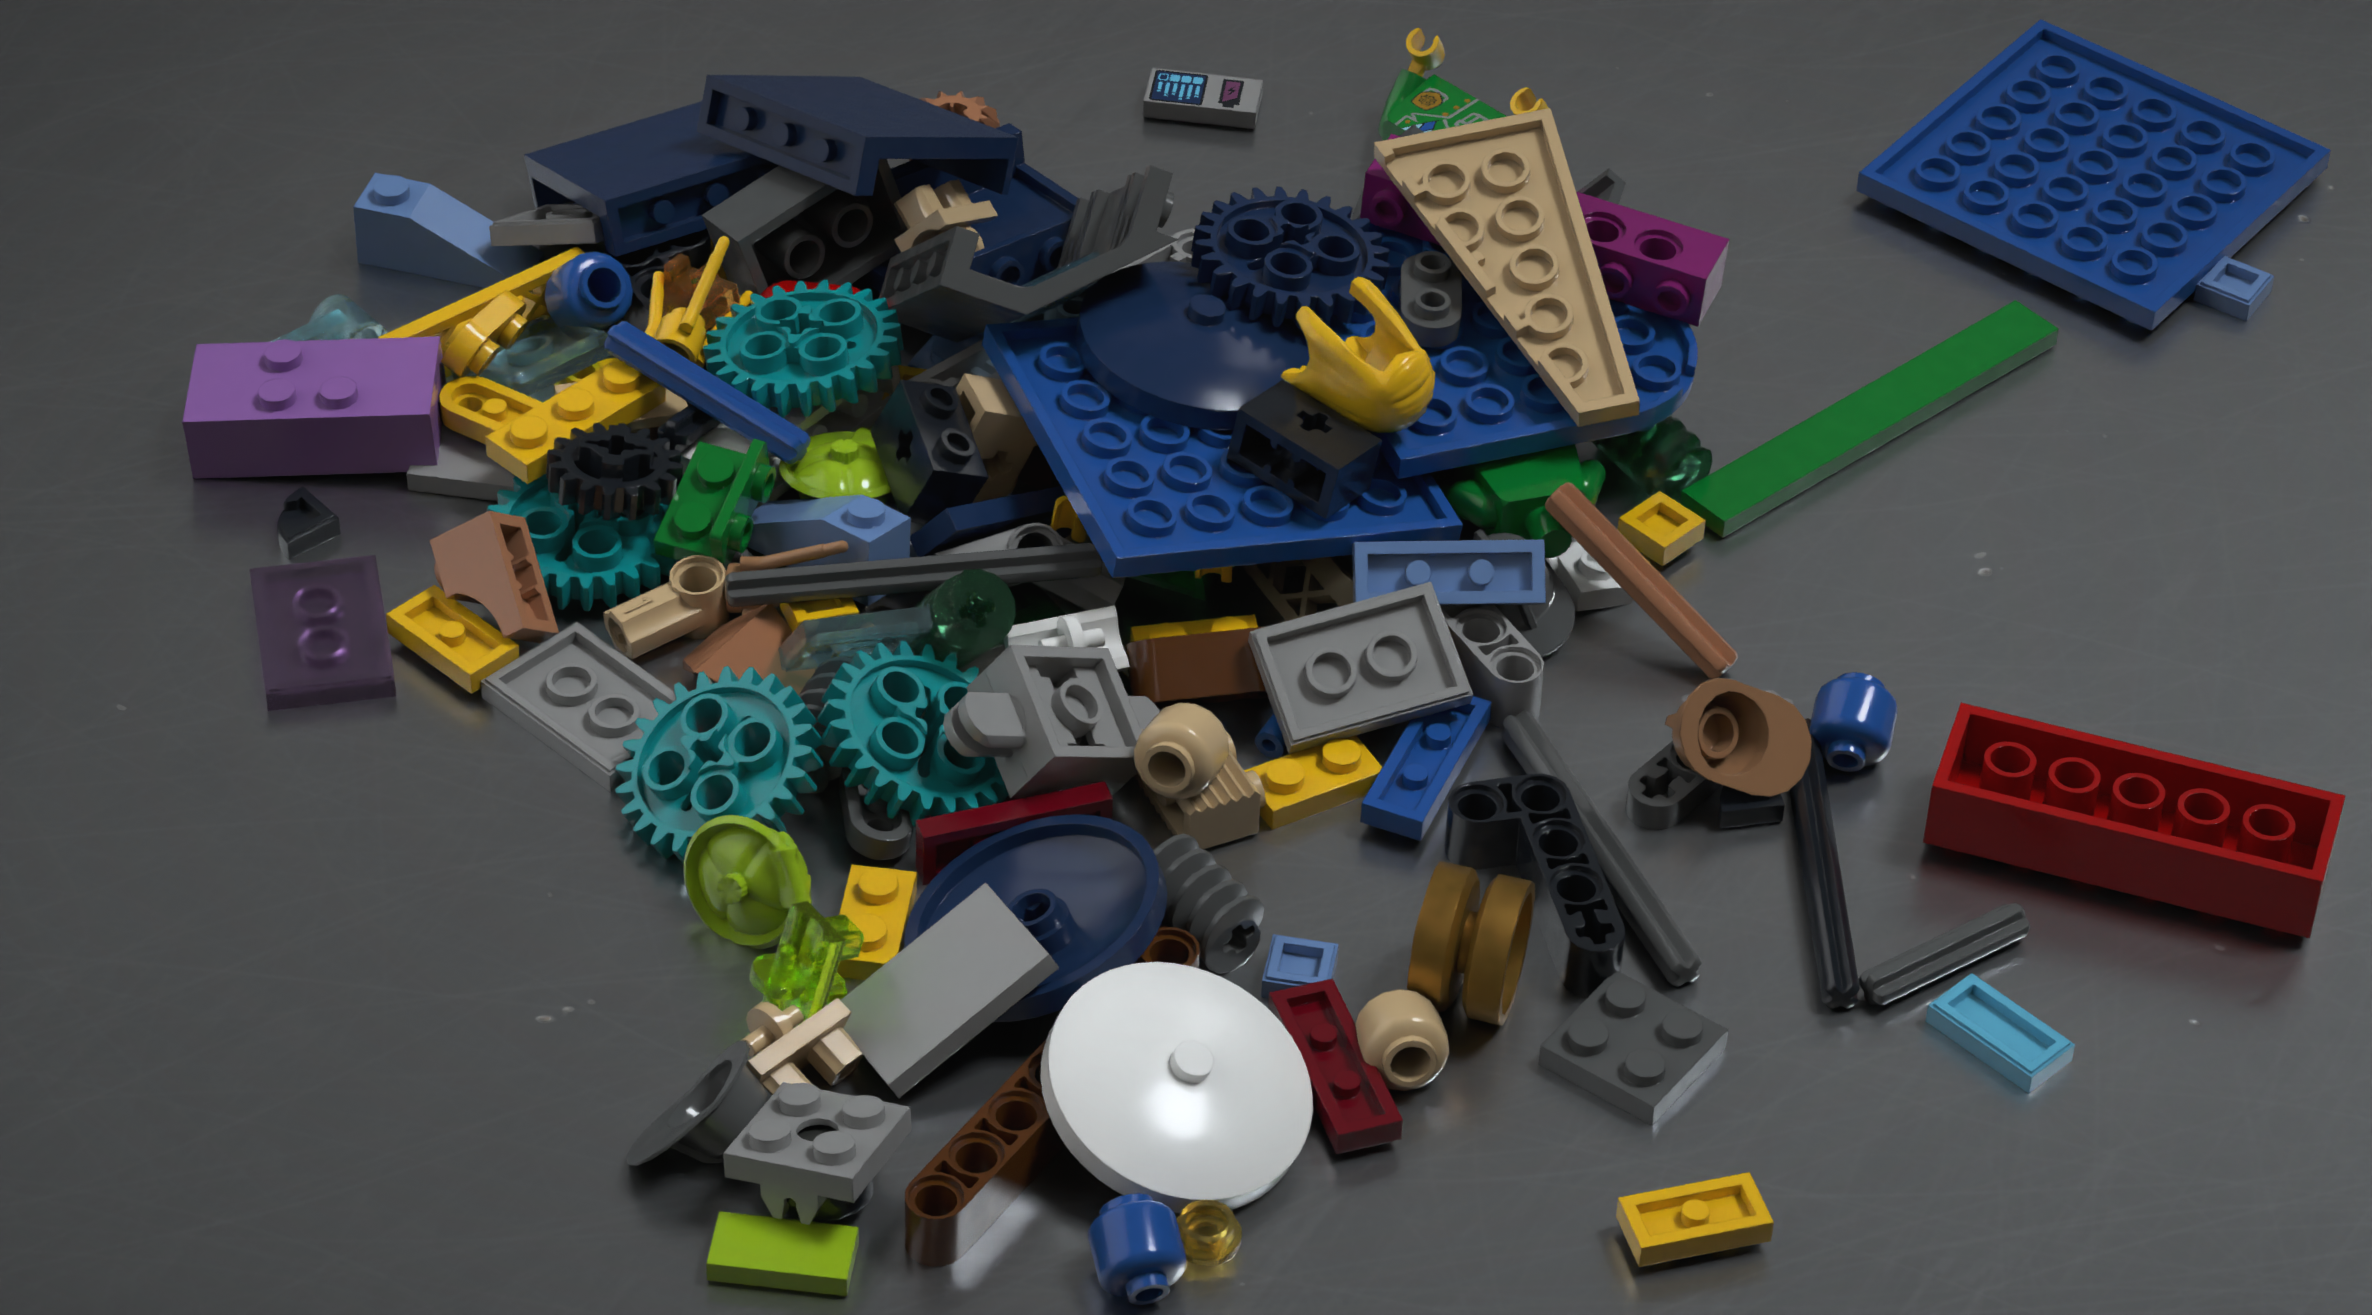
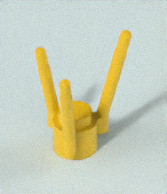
M726 236L718 239L687 308H675L671 313L662 317L664 273L656 271L652 279L648 325L644 333L701 368L704 367L706 362L703 346L708 345L705 321L700 312L730 244L729 238ZM745 291L733 304L748 307L751 303L750 294H753V292ZM731 308L722 317H732ZM716 324L710 331L717 330Z

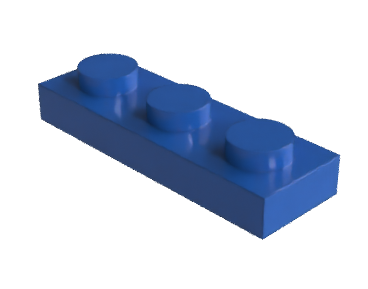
M1473 696L1470 704L1410 720L1361 804L1360 822L1421 841L1489 723L1492 701Z

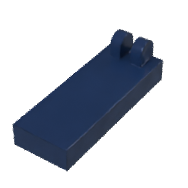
M1061 486L946 508L910 536V541L918 557L933 556L934 553L1002 533L1021 525L1042 523L1050 526L1055 501L1059 497L1066 495ZM1059 528L1056 532L1061 537L1066 538L1070 534L1071 529ZM1027 534L1023 537H1027L1031 547L1045 546L1043 541L1037 536Z

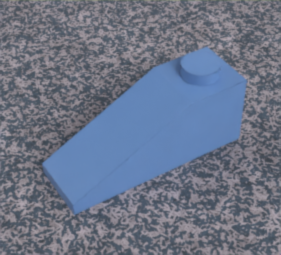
M374 173L353 206L358 263L487 288L544 262V252L533 245L491 246L489 226L493 225V221L430 183L405 179L398 175Z
M865 495L768 501L756 508L752 515L753 531L747 547L765 556L841 540L848 543L849 548L844 553L788 565L787 567L789 568L910 558L911 518L884 505L881 501ZM886 595L852 597V599L868 607Z

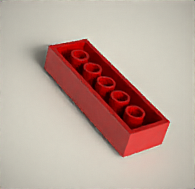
M1961 702L1932 784L1923 843L2310 938L2333 853L2346 795Z

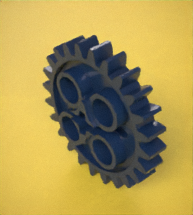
M1256 187L1252 188L1251 199L1249 200L1233 192L1230 195L1229 204L1216 200L1213 202L1212 212L1201 213L1200 223L1195 226L1191 248L1193 252L1191 267L1199 269L1197 275L1199 283H1211L1209 295L1215 297L1229 296L1227 309L1234 310L1246 306L1250 308V320H1255L1262 314L1271 315L1274 327H1279L1285 318L1293 319L1297 328L1301 330L1296 320V314L1302 306H1308L1328 327L1331 316L1348 324L1351 323L1353 312L1362 315L1368 314V309L1349 293L1351 281L1357 277H1363L1370 280L1381 292L1385 290L1390 266L1387 263L1389 248L1381 246L1383 238L1381 233L1368 232L1370 225L1368 218L1351 220L1352 207L1345 206L1334 210L1330 208L1331 197L1329 196L1321 198L1318 202L1309 201L1307 190L1302 189L1294 198L1288 197L1282 187H1276L1274 196L1267 197Z

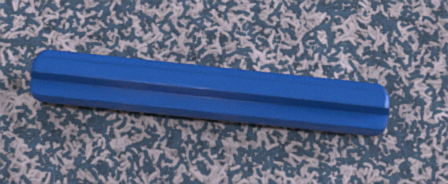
M621 321L618 325H613L607 332L608 337L604 343L606 352L751 442L754 438L767 442L768 452L787 464H794L796 461L802 460L806 455L811 439L809 434L627 321Z

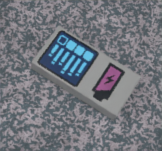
M1152 68L1144 97L1143 117L1255 129L1263 94V80Z

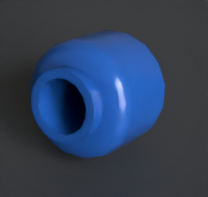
M588 252L577 255L553 271L546 283L544 299L547 311L556 325L568 333L588 336L598 334L625 316L631 306L633 288L630 276L620 262L607 254Z
M1845 673L1821 686L1815 698L1810 734L1821 745L1822 757L1827 760L1829 765L1841 771L1854 772L1862 769L1864 766H1872L1885 759L1892 745L1898 714L1896 699L1879 679L1864 673Z
M1141 1193L1127 1194L1108 1201L1101 1207L1100 1215L1094 1219L1087 1233L1101 1288L1113 1296L1128 1297L1129 1302L1135 1305L1151 1304L1165 1298L1170 1292L1169 1287L1180 1280L1187 1268L1186 1253L1173 1209L1161 1202L1154 1201L1148 1194Z

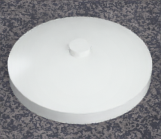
M1145 962L1124 965L1096 976L1077 990L1064 1005L1048 1034L1043 1049L1041 1086L1046 1109L1053 1126L1072 1155L1098 1180L1122 1195L1148 1194L1154 1201L1165 1204L1173 1209L1175 1213H1219L1239 1208L1259 1199L1283 1179L1299 1155L1309 1133L1313 1113L1311 1081L1304 1059L1292 1036L1280 1020L1253 995L1229 980L1199 968L1176 963Z

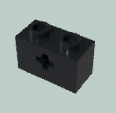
M901 379L870 432L898 511L910 517L913 523L927 524L946 508L973 503L987 481L988 474L956 388L936 383L930 384Z
M1281 380L1238 409L1226 458L1324 519H1327L1369 490L1382 440L1285 380Z

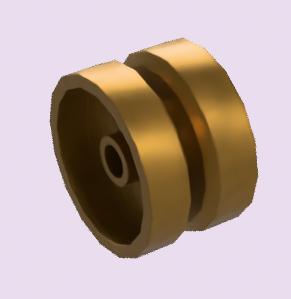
M1440 861L1433 871L1417 920L1412 943L1407 990L1416 991L1428 998L1438 1012L1444 1013L1456 999L1463 981L1462 1006L1466 1016L1470 1019L1503 1026L1515 998L1527 951L1534 910L1535 884L1529 880L1498 874L1488 885L1479 907L1480 880L1476 871L1470 867Z

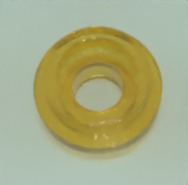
M1214 1200L1195 1201L1187 1205L1182 1210L1180 1216L1177 1217L1188 1262L1200 1266H1215L1229 1261L1238 1253L1242 1243V1229L1232 1210L1225 1204Z

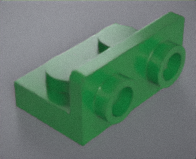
M754 438L747 453L744 454L699 441L654 537L655 554L679 561L693 555H705L717 559L727 570V566L731 563L735 553H743L746 550L753 531L752 515L758 502L766 503L774 487L776 469L769 464L767 442Z

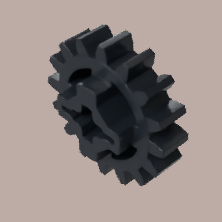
M594 423L593 432L590 433L573 428L570 431V439L557 437L554 440V449L548 450L546 468L548 491L550 493H559V503L562 506L578 503V514L586 515L593 510H597L598 515L602 516L603 520L620 518L621 513L629 520H636V514L639 510H643L651 515L659 514L660 504L670 505L683 477L680 450H669L670 440L667 438L651 440L650 429L647 428L639 430L637 433H631V427H627L623 423L609 425L608 430L600 423Z

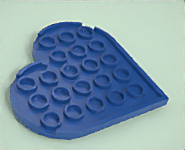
M1373 224L1369 225L1368 232L1381 233L1383 235L1381 246L1389 248L1387 263L1390 266L1385 290H1382L1381 293L1398 312L1399 281L1403 262L1407 258L1424 251H1436L1446 255L1448 258L1450 257L1440 245ZM1462 274V316L1457 339L1442 347L1420 346L1426 351L1435 372L1433 397L1427 405L1426 412L1407 429L1393 433L1368 432L1382 440L1380 451L1397 478L1401 479L1578 443L1591 442L1636 431H1647L1673 414L1684 403L1692 389L1698 359V348L1690 325L1686 322L1674 320L1609 299L1639 397V415L1578 427ZM1369 311L1366 315L1353 312L1351 323L1345 324L1331 316L1329 327L1345 342L1347 337L1371 336L1375 331V320Z

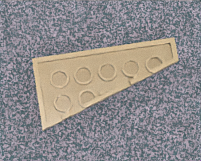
M1551 108L1374 142V158L1576 425L1581 427L1639 415V397Z

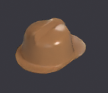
M1714 678L1701 683L1679 707L1677 713L1666 717L1665 725L1672 728L1674 748L1684 765L1706 780L1750 795L1772 797L1789 791L1802 779L1810 762L1812 740L1806 720L1797 708L1778 695L1736 680Z

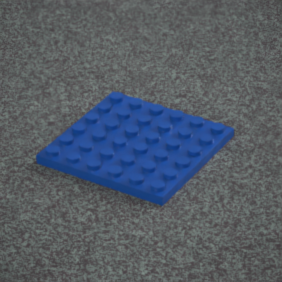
M2040 19L1862 169L1858 175L1856 191L1879 201L1884 206L1894 208L1935 230L1942 231L1970 244L1981 252L1991 254L2032 276L2039 277L2065 289L2080 299L2090 301L2124 317L2131 323L2152 331L2196 290L2197 283L2211 271L2219 260L2224 256L2231 258L2327 169L2331 150Z
M1078 317L987 324L985 326L982 340L983 348L1112 578L1352 555V544L1354 542L1459 541L1463 524L1431 473L1398 479L1381 451H1379L1369 490L1327 519H1324L1226 458L1233 430L1201 429L1168 422L1129 406L1104 389L1088 372L1078 354L1075 342Z

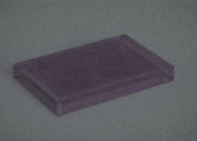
M376 555L249 569L268 711L396 697L395 677Z

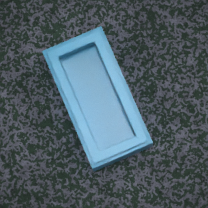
M1973 973L1969 974L1928 1005L1925 1022L2028 1094L2073 1059L2074 1043Z

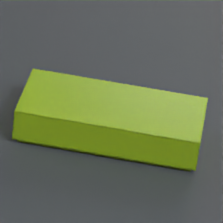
M719 1211L706 1262L707 1280L847 1296L859 1245V1227L811 1222L810 1225L802 1224L800 1220Z

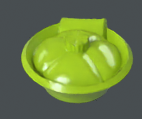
M860 427L856 432L836 431L811 436L807 453L802 460H798L794 464H787L780 460L779 470L781 476L791 487L798 491L800 499L865 495L885 504L888 502L892 492L870 429L866 427Z
M725 815L704 823L689 841L684 857L686 890L698 916L712 931L721 937L751 948H770L784 941L793 932L801 917L802 909L812 905L811 875L808 874L803 856L788 833L784 831L778 832L748 817Z

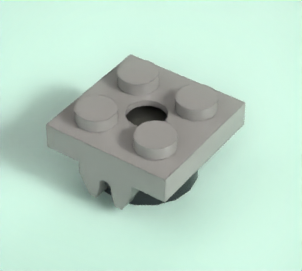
M783 1082L723 1153L725 1177L760 1184L761 1197L773 1218L782 1219L785 1215L800 1219L802 1224L810 1225L811 1222L844 1218L858 1212L870 1202L874 1192L873 1178L912 1131L911 1109L909 1106L883 1102L875 1096H852L821 1090L809 1083L791 1084Z

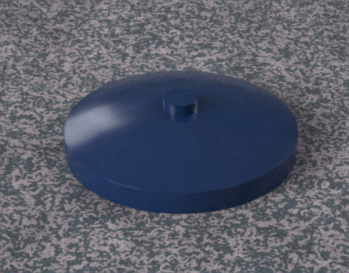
M1151 262L1133 265L1107 275L1092 286L1082 302L1075 331V342L1080 359L1088 372L1104 389L1129 406L1156 418L1188 427L1233 430L1238 409L1283 380L1281 374L1285 370L1290 368L1300 369L1302 365L1307 366L1309 362L1306 338L1303 331L1297 328L1293 319L1285 318L1279 327H1274L1271 315L1262 314L1259 318L1250 320V308L1246 306L1234 310L1227 309L1229 296L1215 297L1209 295L1211 283H1199L1197 281L1199 269L1191 267L1189 262Z
M1080 814L1052 816L1028 821L1005 831H1000L980 841L956 857L931 880L916 901L908 918L904 946L907 947L984 883H987L1049 953L1059 969L993 1022H1012L1044 1016L1062 1010L1071 996L1096 976L1124 965L1134 964L1154 939L1164 918L1168 894L1166 880L1149 843L1141 834L1121 822L1105 817Z

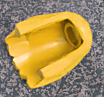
M1363 277L1355 278L1351 281L1349 293L1363 304L1374 317L1375 331L1371 336L1347 337L1344 342L1308 306H1302L1296 314V320L1307 341L1309 362L1307 366L1302 365L1300 369L1290 368L1285 370L1281 374L1283 380L1367 431L1375 433L1398 432L1407 429L1426 412L1427 405L1432 400L1435 372L1426 351L1420 347L1398 312L1370 280Z

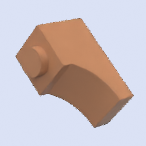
M487 511L429 540L436 561L434 565L435 576L445 592L446 599L483 604L497 621L503 638L541 643L559 633L525 517Z

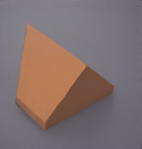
M773 604L761 606L722 624L683 659L684 670L692 674H699V672L704 671L709 679L714 680V683H718L720 674L726 666L732 669L739 680L748 667H753L763 680L772 673L777 676L785 688L791 686L798 695L818 667L802 644L797 642L792 630Z

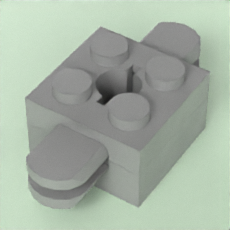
M1009 645L966 687L968 693L945 714L943 726L950 744L960 755L964 757L995 758L1010 798L1021 799L1103 781L1106 782L1113 796L1138 773L1134 761L1135 745L1139 735L1142 733V729L1144 730L1160 711L1145 696L1127 695L1108 648Z

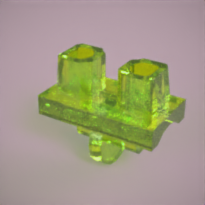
M808 901L791 904L776 953L763 954L754 960L749 973L750 982L755 989L764 994L762 1002H770L781 1011L790 1005H795L801 1010L804 1022L835 999L839 998L841 1000L847 995L845 980L837 973L840 961L859 957L864 941L863 933L846 915L824 918Z

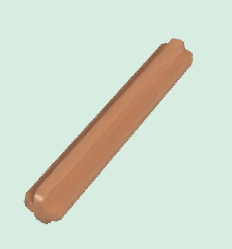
M1567 482L1561 485L1550 495L1545 503V508L1550 515L1710 679L1721 677L1732 667L1738 658L1737 652L1573 483Z

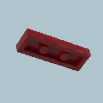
M1103 781L916 820V870L922 884L928 885L944 867L967 849L1000 831H1005L1028 821L1052 816L1077 814L1112 819L1113 797L1106 782Z
M1328 979L1269 992L1268 1009L1287 1029L1301 1052L1311 1081L1313 1106L1336 1154L1401 1140L1403 1119L1378 1068L1369 1065L1363 1059L1358 1043L1356 1024L1334 980Z

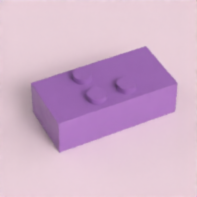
M440 336L309 341L283 339L275 342L196 344L182 421L193 479L408 472L410 465H438L443 426L439 394L441 389L447 384L445 368L441 363L443 355Z

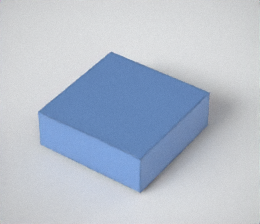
M2224 256L2197 283L2194 301L2247 322L2271 293L2274 276Z
M1273 934L1262 978L1261 997L1269 998V992L1334 979L1339 944Z

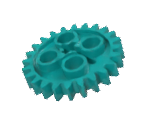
M822 280L815 289H807L803 281H798L794 291L785 292L783 288L776 285L772 289L773 296L768 298L755 293L750 294L751 306L732 304L730 306L732 317H717L715 319L717 330L707 331L708 345L703 346L706 367L709 373L768 409L770 407H777L778 415L782 418L792 408H800L804 417H808L811 415L813 407L817 405H822L829 412H833L836 409L835 401L839 399L856 404L859 402L858 390L876 393L878 391L877 379H892V366L901 365L900 351L904 350L896 309L888 310V303L885 297L873 300L872 290L869 288L853 295L852 285L849 282L841 285L836 290H830L828 280Z
M546 474L529 484L515 476L513 478L514 491L500 489L497 492L498 504L489 505L487 511L525 517L548 597L550 595L557 597L558 609L563 610L572 599L580 600L584 611H590L594 599L601 598L610 608L616 607L617 595L624 593L630 599H633L640 595L641 585L651 589L661 586V575L670 576V570L676 564V561H679L655 554L653 540L669 505L660 504L659 514L651 515L643 510H639L636 514V520H629L623 513H621L620 518L603 520L602 516L598 515L597 510L581 515L578 514V503L562 506L559 503V493H550L548 491V479Z
M900 641L893 654L881 642L877 643L870 656L859 650L850 664L843 662L821 699L825 706L820 712L817 722L827 726L822 735L823 745L837 748L829 764L832 767H849L851 770L844 785L846 787H854L863 784L867 787L868 791L864 799V803L867 805L876 802L880 798L888 802L887 817L891 819L899 813L900 809L909 811L913 827H916V820L924 819L926 815L934 817L1005 802L1009 794L995 758L964 757L960 755L950 744L943 726L945 714L968 693L966 687L978 676L979 668L973 666L964 673L956 669L957 657L952 652L945 658L944 662L935 660L934 651L930 644H926L918 656L913 654L906 641ZM926 707H927V710H926L925 714L923 715V717H922V719H921L920 717H921V715L923 714L924 710H925ZM925 751V752L923 753L922 757L920 758V760L918 761V759H919L920 755L922 754V752Z
M726 666L720 674L718 683H712L704 671L699 672L695 690L688 692L678 682L674 684L676 700L670 705L658 698L652 701L654 708L659 714L654 720L636 719V725L644 734L641 739H631L623 742L622 746L633 760L624 761L616 765V771L626 782L618 786L615 791L626 805L621 812L634 827L633 830L647 846L652 845L665 859L675 854L684 864L686 849L694 833L704 823L720 816L738 815L748 817L778 832H787L780 818L785 812L802 815L805 810L796 800L797 794L815 792L817 789L815 783L806 773L823 767V761L814 751V749L823 744L822 737L813 727L817 720L791 686L785 688L777 676L772 673L763 680L753 667H748L739 680L732 669Z

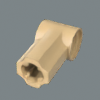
M693 555L683 558L674 564L670 570L669 582L603 612L605 628L612 639L614 648L628 659H634L683 635L692 639H706L719 626L729 622L730 613L727 610L725 601L726 570L723 564L717 559L705 555Z

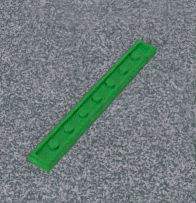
M2015 300L1681 491L1680 504L1705 519V526L1723 538L2055 346L2059 328Z

